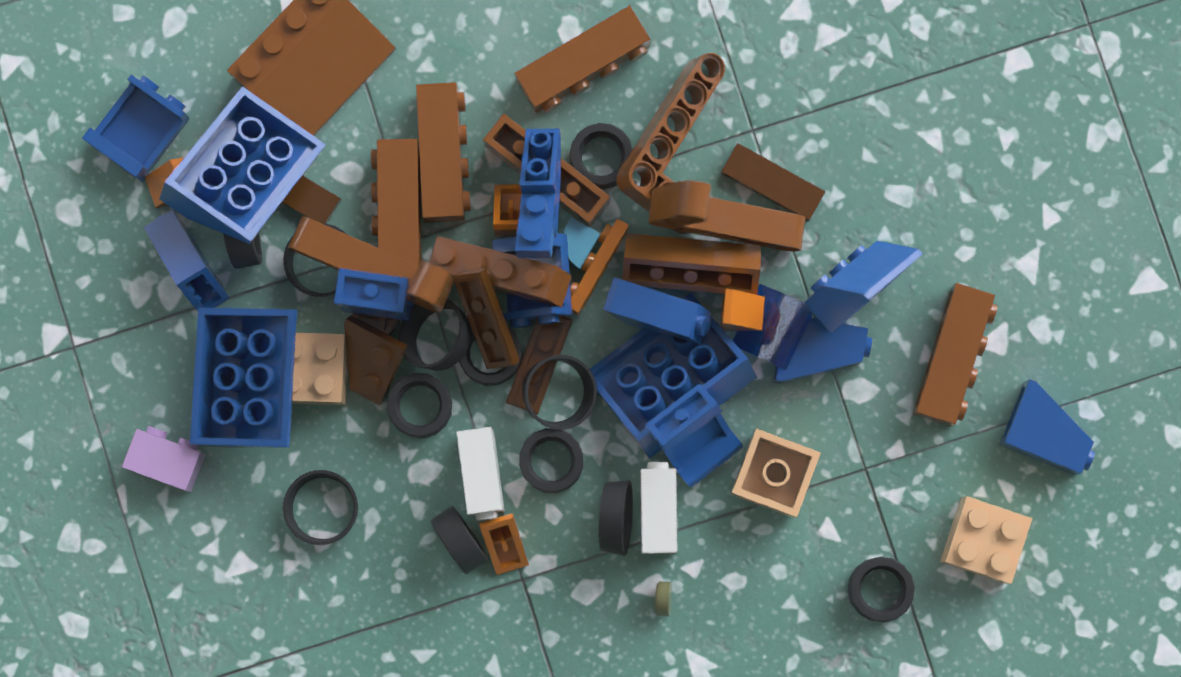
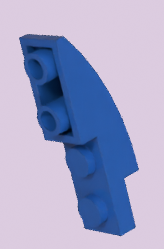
M560 128L526 129L520 176L522 195L515 247L517 258H552L554 237H557L560 203Z

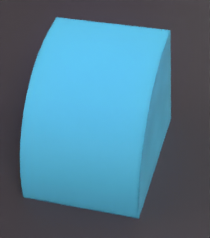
M571 217L565 227L564 234H567L569 263L580 273L587 257L597 245L600 233Z

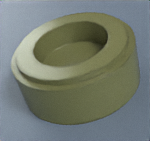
M659 581L656 586L655 613L657 616H670L672 582Z

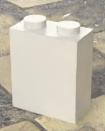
M491 427L457 431L467 514L476 516V521L478 522L498 518V513L505 512L494 430Z
M649 462L647 469H641L640 471L641 554L677 553L676 468L668 469V462Z

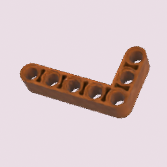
M706 53L690 60L686 64L617 174L616 183L622 193L648 212H650L652 189L675 183L663 172L724 76V61L715 53ZM702 63L708 68V77L701 71ZM685 90L691 94V104L685 100ZM668 117L672 118L675 123L674 131L670 130L667 125ZM651 144H654L658 150L657 159L650 153ZM634 171L640 175V186L636 185L632 179ZM673 230L679 234H688V232Z
M683 180L652 189L648 220L650 225L740 243L761 245V247L782 251H802L805 216L710 197L711 185L699 181Z
M304 216L301 217L288 246L289 249L338 271L339 268L409 278L407 301L441 314L454 284L451 274L436 265L421 261L419 265Z

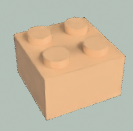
M296 333L292 404L346 405L348 362L345 334Z
M756 428L752 434L730 495L791 518H797L821 452Z
M968 496L961 497L940 562L1003 584H1012L1032 518Z

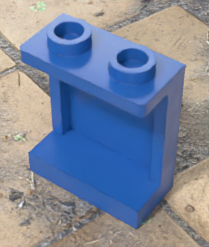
M131 74L127 79L130 84L95 131L89 128L82 139L136 179L143 182L145 176L151 172L190 118L183 112L186 106L169 94L165 99L156 92L159 86L144 75L137 79Z
M557 233V237H554L552 258L527 259L556 265L569 273L567 234ZM517 236L492 240V249L516 256ZM570 283L562 308L507 294L508 313H503L505 321L510 322L511 328L530 327L533 320H539V324L559 323V317L572 315Z
M339 268L334 303L345 313L411 322L414 304L407 301L409 278Z
M700 383L645 424L672 467L676 468V472L689 487H693L743 448L741 441L734 435L721 415L722 409Z

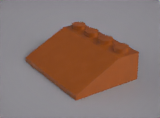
M293 0L227 71L241 87L253 93L314 136L396 50V47L349 0Z

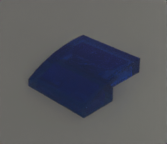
M759 284L757 295L765 297L762 331H737L733 342L739 349L786 370L813 312L804 302Z

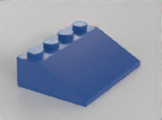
M241 87L164 182L159 199L189 220L250 244L325 148L326 144L253 93Z
M692 293L683 298L684 300L701 305ZM711 315L709 316L711 320L709 331L703 336L701 344L642 329L590 368L596 381L597 392L649 459L660 452L661 448L645 424L700 383L720 406L757 378L748 358Z
M198 308L190 444L204 447L289 448L297 310Z

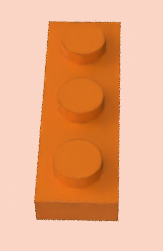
M618 218L613 226L607 223L598 239L603 244L596 255L591 252L584 262L581 270L586 273L580 284L574 281L570 287L572 313L577 316L580 315L629 230V225Z

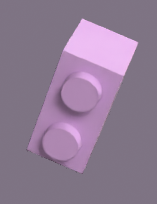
M148 426L146 432L136 429L122 467L191 492L206 454L197 451L198 445L190 444L189 440L181 437L178 444L165 439L167 432Z

